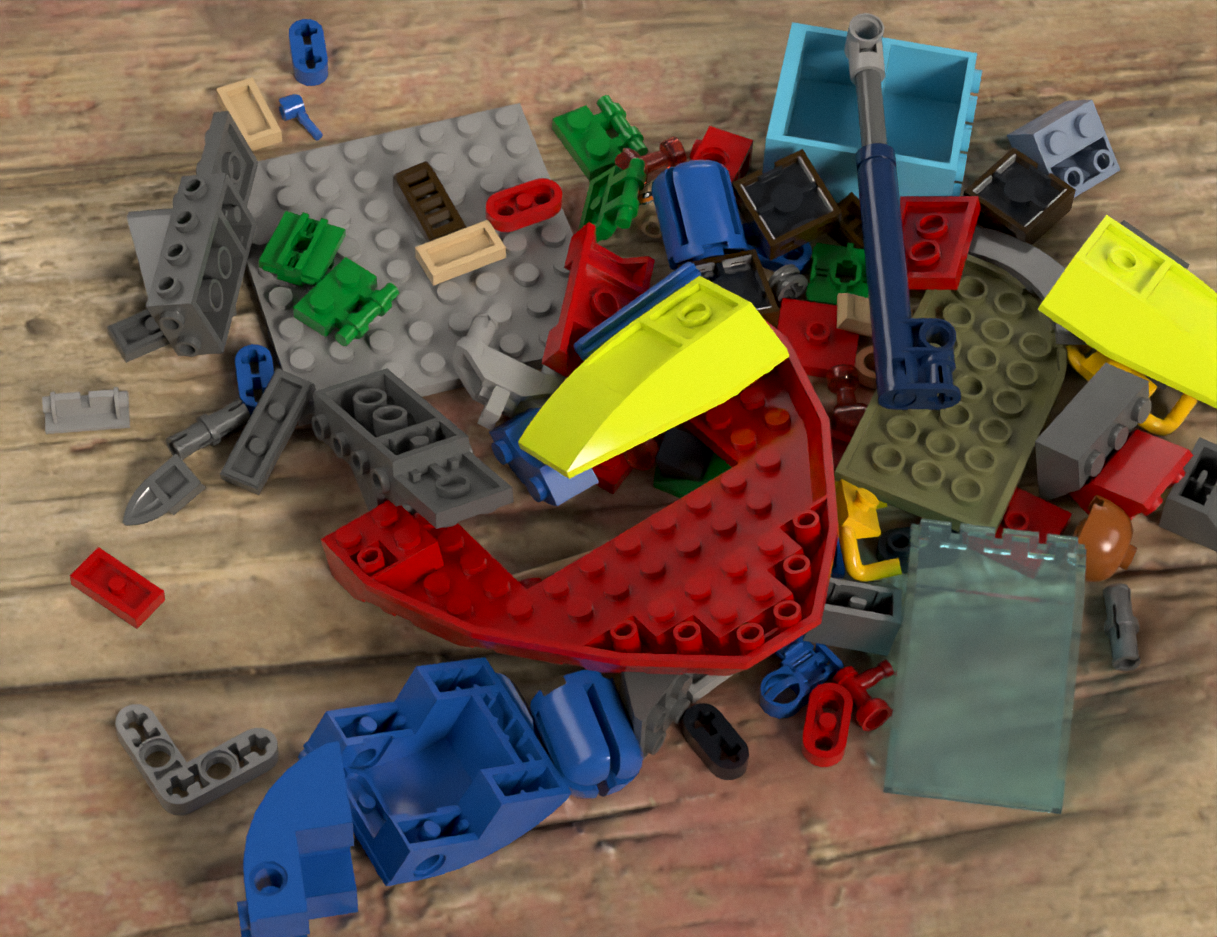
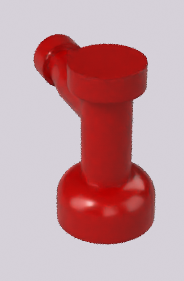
M886 659L878 663L876 667L867 669L858 674L853 666H847L838 671L832 680V683L839 684L850 692L853 703L858 708L856 720L864 731L877 729L889 719L892 713L891 707L884 699L872 698L866 691L879 683L883 678L887 679L894 675L893 667Z

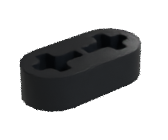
M698 703L686 710L682 728L686 742L717 778L723 780L740 778L748 767L749 748L746 742L713 705ZM699 721L703 725L710 722V734L703 727L695 729V722ZM721 749L728 756L736 754V762L733 763L729 759L721 761Z

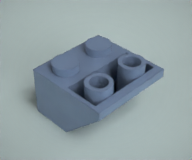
M1092 99L1065 101L1007 135L1011 147L1016 148L1038 163L1037 169L1045 175L1052 173L1076 189L1074 198L1120 171Z

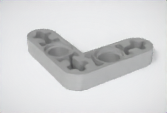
M132 704L124 707L116 716L115 726L119 742L162 807L173 815H186L268 772L278 761L277 739L271 731L264 728L247 730L186 762L153 711L141 704ZM136 722L139 726L143 725L147 740L142 743L138 732L134 728L129 729L130 723ZM257 745L259 749H266V754L259 756L257 752L251 753L250 748ZM156 751L165 752L171 757L166 765L159 768L151 767L145 762L147 757ZM236 754L239 757V761H244V767H239V762L237 760V757L235 756ZM217 763H224L232 769L230 775L221 780L210 778L207 775V771L212 765ZM199 775L203 789L200 788L198 781L195 783L194 776ZM179 787L182 791L187 790L188 795L181 798L180 795L173 794L172 789Z

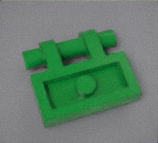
M604 95L598 99L596 104L601 110L599 114L593 115L587 105L552 119V130L589 182L615 165L621 169L624 168L623 154L631 152L635 158H643L648 153V148L643 143L644 137L636 126L629 124L626 119V111L619 103H614L609 95ZM614 128L619 136L611 139L606 131Z
M631 159L629 167L625 170L615 165L590 180L578 231L588 222L596 226V241L598 243L601 240L609 239L617 227L628 229L631 226L632 219L637 216L639 210L638 193L644 189L646 174L644 172L645 162L642 159Z
M345 257L293 307L294 318L325 338L335 328L340 329L335 334V339L340 345L346 347L354 339L363 337L369 330L368 325L377 316H384L392 308V301L399 295V290L392 283H387L381 290H375L378 287L377 276ZM359 304L363 306L358 313H351Z

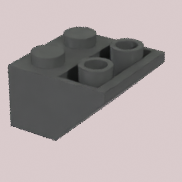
M1199 437L1191 452L1194 456L1183 468L1186 472L1185 476L1177 484L1174 483L1166 499L1159 527L1217 552V444Z
M831 573L822 622L805 633L803 641L888 656L901 626L902 590L889 583L878 581L860 582L850 576Z
M621 672L619 694L627 711L633 732L644 753L643 761L648 754L655 755L659 751L666 738L665 731L672 722L678 724L683 719L686 710H688L690 701L687 699V691L692 683V677L689 676V673L674 675Z

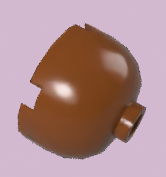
M1095 495L1087 507L1090 513L1087 518L1085 517L1083 520H1080L1062 557L1061 562L1063 563L1058 571L1084 582H1101L1111 578L1119 567L1127 570L1137 551V547L1131 545L1134 529L1129 516L1113 502Z

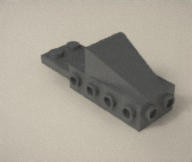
M229 111L214 112L210 128L205 133V146L201 160L198 161L196 166V175L181 177L178 192L173 197V208L131 211L127 215L129 229L148 295L146 308L178 356L194 357L197 355L224 353L257 226L247 205L259 162Z
M388 368L313 392L315 416L312 417L313 431L320 441H324L334 450L337 457L344 459L351 466L368 511L389 500L396 507L402 505L411 515L418 512L436 529H439L441 527L454 526L459 521L479 514L492 513L499 507L514 503L513 487L473 454L469 443V436Z

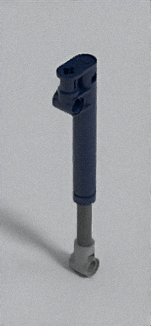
M862 13L854 16L850 21L844 52L849 60L850 80L856 85L862 147L856 152L855 157L878 403L884 408L893 410L946 409L953 407L961 400L960 389L953 385L952 372L956 369L954 345L957 334L955 328L944 319L911 318L895 150L887 145L881 82L886 77L882 46L885 27L879 17L869 13ZM929 343H935L941 347H934Z

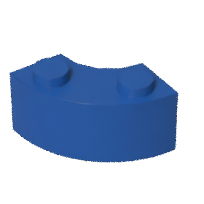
M529 408L495 427L492 431H488L494 441L491 447L497 460L502 465H509L516 476L527 487L531 497L538 503L544 501L550 505L559 506L599 482L592 468L569 479L520 449L518 444L520 437L541 408Z

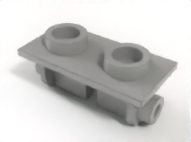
M114 387V390L88 391L89 395H80V392L56 394L55 391L50 392V396L42 397L43 412L45 413L46 434L130 428L129 393L127 390L119 391L118 387Z

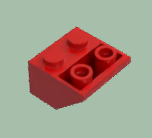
M1136 429L1128 434L1124 445L1119 450H1114L1105 460L1097 476H1091L1080 490L1069 493V495L1088 515L1090 513L1087 510L1088 505L1095 495H1099L1122 508L1131 520L1140 513L1143 516H1147L1162 504L1163 498L1160 495L1165 489H1170L1174 483L1177 484L1185 476L1186 472L1183 468L1194 455L1187 448Z

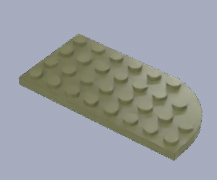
M968 254L958 290H926L913 318L944 319L955 328L957 334L954 345L956 369L952 372L953 385L960 389L961 400L958 404L946 409L893 410L884 408L878 403L876 389L835 470V481L843 479L858 488L867 489L879 501L988 544L992 543L1034 451L1035 441L1041 435L1058 398L1067 367V349L1063 347V344H1056L1055 332L1050 318L1038 310L1041 304L1026 290V287L1001 267ZM929 343L930 345H932V346H934V347H941V346H939L938 344Z

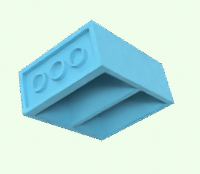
M792 22L766 136L762 173L764 174L774 169V162L803 149L836 203H839L851 192L859 198L855 154L862 146L856 85L850 80L849 60L844 52L848 31ZM883 37L882 46L886 77L881 82L886 137L887 145L895 150L899 197L960 196L962 184L954 182H963L967 154L960 153V151L968 152L973 126L965 124V121L973 123L978 96L970 95V93L979 92L982 70L975 69L977 53Z

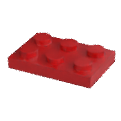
M901 196L900 207L908 288L916 290H958L981 209L979 197Z

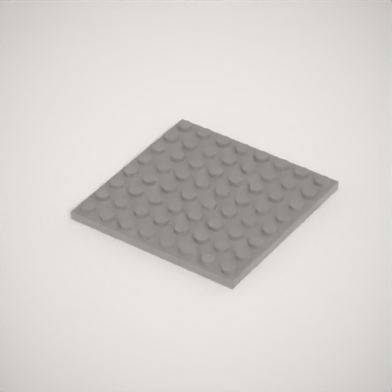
M520 103L258 161L247 205L257 226L246 268L281 370L314 383L315 391L386 368L421 397L465 387L455 370L452 354L456 343L466 337L473 317L479 313L488 314L483 324L484 328L487 327L491 316L498 323V329L494 333L489 347L531 368L541 369L543 367L541 363L548 333L559 322L570 271L565 269L564 265L573 234L563 209L561 208L560 212L552 218L512 232L495 230L506 247V258L433 286L415 257V247L425 244L427 241L393 194V176L396 173L427 161L437 174L466 227L486 220V202L494 193L534 179H550ZM430 195L418 199L417 202L430 197ZM437 208L430 212L425 213V216L440 209ZM285 211L298 215L304 212L309 214L311 219L320 221L321 218L328 220V224L346 229V236L334 257L333 268L347 257L377 276L378 287L375 290H381L387 283L394 284L399 290V295L392 301V308L384 316H377L368 325V332L360 339H354L346 347L340 345L335 339V334L340 329L335 328L325 338L294 318L293 307L315 286L302 282L303 286L301 287L277 279V274L264 271L259 267V259ZM446 219L431 227L435 229L449 223V221ZM299 248L296 252L303 253L305 249ZM328 268V270H327L325 276H326L332 269ZM359 304L351 313H358L363 306ZM313 395L298 422L299 426L312 423V417L315 416Z

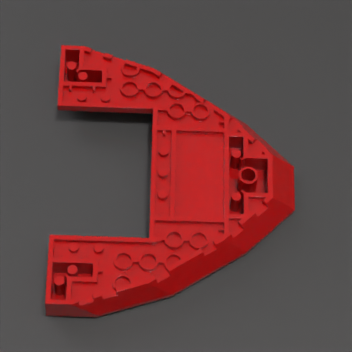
M766 321L787 348L789 357L775 366L769 373L764 374L748 385L738 395L681 423L732 468L529 589H526L459 523L451 527L436 529L418 512L411 515L402 505L396 507L389 500L321 538L331 575L353 598L361 602L367 601L380 607L383 612L394 617L398 615L407 619L414 626L458 646L494 650L496 653L560 665L563 663L576 665L587 670L603 673L645 672L646 674L674 675L689 673L729 676L749 669L822 622L839 536L830 420L788 337Z

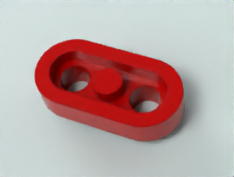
M538 178L494 193L486 202V220H489L494 230L512 232L552 218L562 208V189L553 180Z
M820 684L812 690L809 696L801 750L805 759L818 767L836 765L845 754L853 699L850 692L839 684ZM833 708L836 712L826 713L823 709ZM826 745L830 750H820L816 746Z

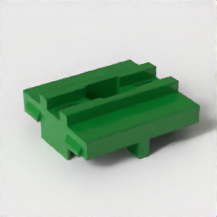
M285 211L259 259V267L264 271L277 274V279L301 287L303 286L302 282L315 286L324 278L328 268H333L334 257L346 236V229L328 224V220L321 218L320 221L311 219L309 214L304 212L298 215ZM299 248L305 249L303 253H299L296 251H298Z
M816 243L812 253L813 265L810 283H808L806 291L807 301L837 305V295L839 293H849L869 298L864 249L853 248L854 243H847V247ZM840 274L856 278L855 281L850 280V283L840 282V279L835 278V276Z

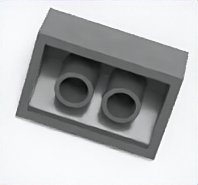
M1105 363L1035 441L1039 498L1049 501L1080 490L1091 476L1095 477L1099 474L1105 460L1114 450H1119L1124 445L1128 434L1138 423L1141 424L1147 419L1152 406L1149 400V381L1108 363Z

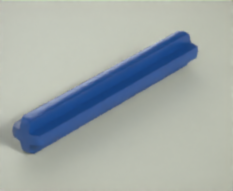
M686 262L574 343V351L582 361H585L620 330L683 286L701 276V272L696 269L694 263Z

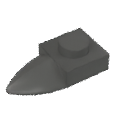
M175 454L135 490L127 504L123 524L125 526L145 524L160 518L168 512L175 515L206 487L182 458Z

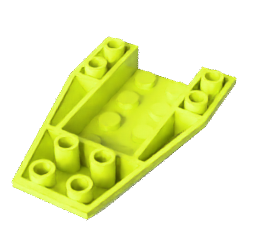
M1106 215L1071 260L1038 310L1106 357L1217 409V293L1176 261Z
M698 276L620 330L576 368L551 395L530 422L518 441L519 447L570 479L738 395L748 385L764 374L769 373L775 366L788 358V350L751 302Z

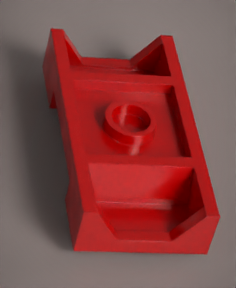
M590 222L571 236L564 268L569 270L570 274L559 322L548 333L541 364L568 378L584 362L574 351V343L649 289L655 259L650 256L622 258L597 244L596 226Z

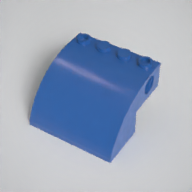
M486 657L416 666L394 702L326 711L309 740L303 745L308 754L328 742L339 741L353 822V832L385 886L436 877L483 859L533 829L559 808L572 793Z
M339 741L328 742L288 768L268 790L257 808L246 836L243 859L246 900L237 902L241 937H307V934H310V919L358 912L357 888L350 846H354L353 822Z

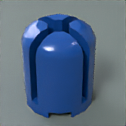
M691 160L662 171L653 181L651 193L670 270H676L678 264L712 258L741 252V249H748L729 171L723 164L712 160Z
M581 670L563 676L566 684L554 689L546 696H543L542 691L539 690L531 700L530 711L546 752L569 787L573 797L577 799H594L598 793L602 797L622 790L638 775L639 770L642 768L644 753L633 732L627 711L613 678H604L601 672Z

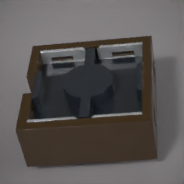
M1013 147L964 191L963 196L979 197L981 207L977 220L979 225L1016 237L1023 242L1033 245L1071 210L1076 189L1052 173L1045 175L1037 169L1038 163Z
M803 149L774 162V169L764 174L759 169L732 182L737 208L770 261L841 226L842 211Z
M755 249L692 261L696 269L701 272V277L751 302L760 315L777 329L779 308ZM685 263L678 264L677 269Z

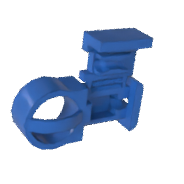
M803 635L775 652L782 660L781 668L767 674L762 680L759 693L761 708L769 716L778 719L794 716L802 707L808 704L810 693L815 687L825 683L844 668L842 661L824 644L816 643L814 652V645L811 642L803 641ZM788 687L797 695V698L789 703L780 704L773 701L778 694Z

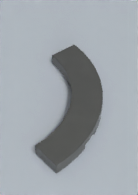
M980 226L975 227L968 254L1001 267L1026 287V290L1032 294L1035 292L1043 301L1065 268L1048 254L1016 237ZM1051 320L1056 344L1087 345L1073 333Z

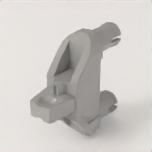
M479 313L473 317L466 337L456 343L452 356L455 370L473 400L484 405L477 424L492 431L501 414L513 418L529 408H542L563 383L565 376L543 365L540 372L489 347L494 333L498 329V323L491 316L487 327L484 328L483 324L488 314Z

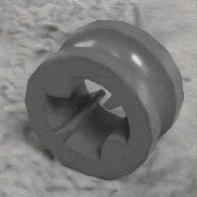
M793 264L779 268L768 280L773 294H776L775 297L780 304L782 298L798 299L808 286V280L804 275L800 274L799 269Z

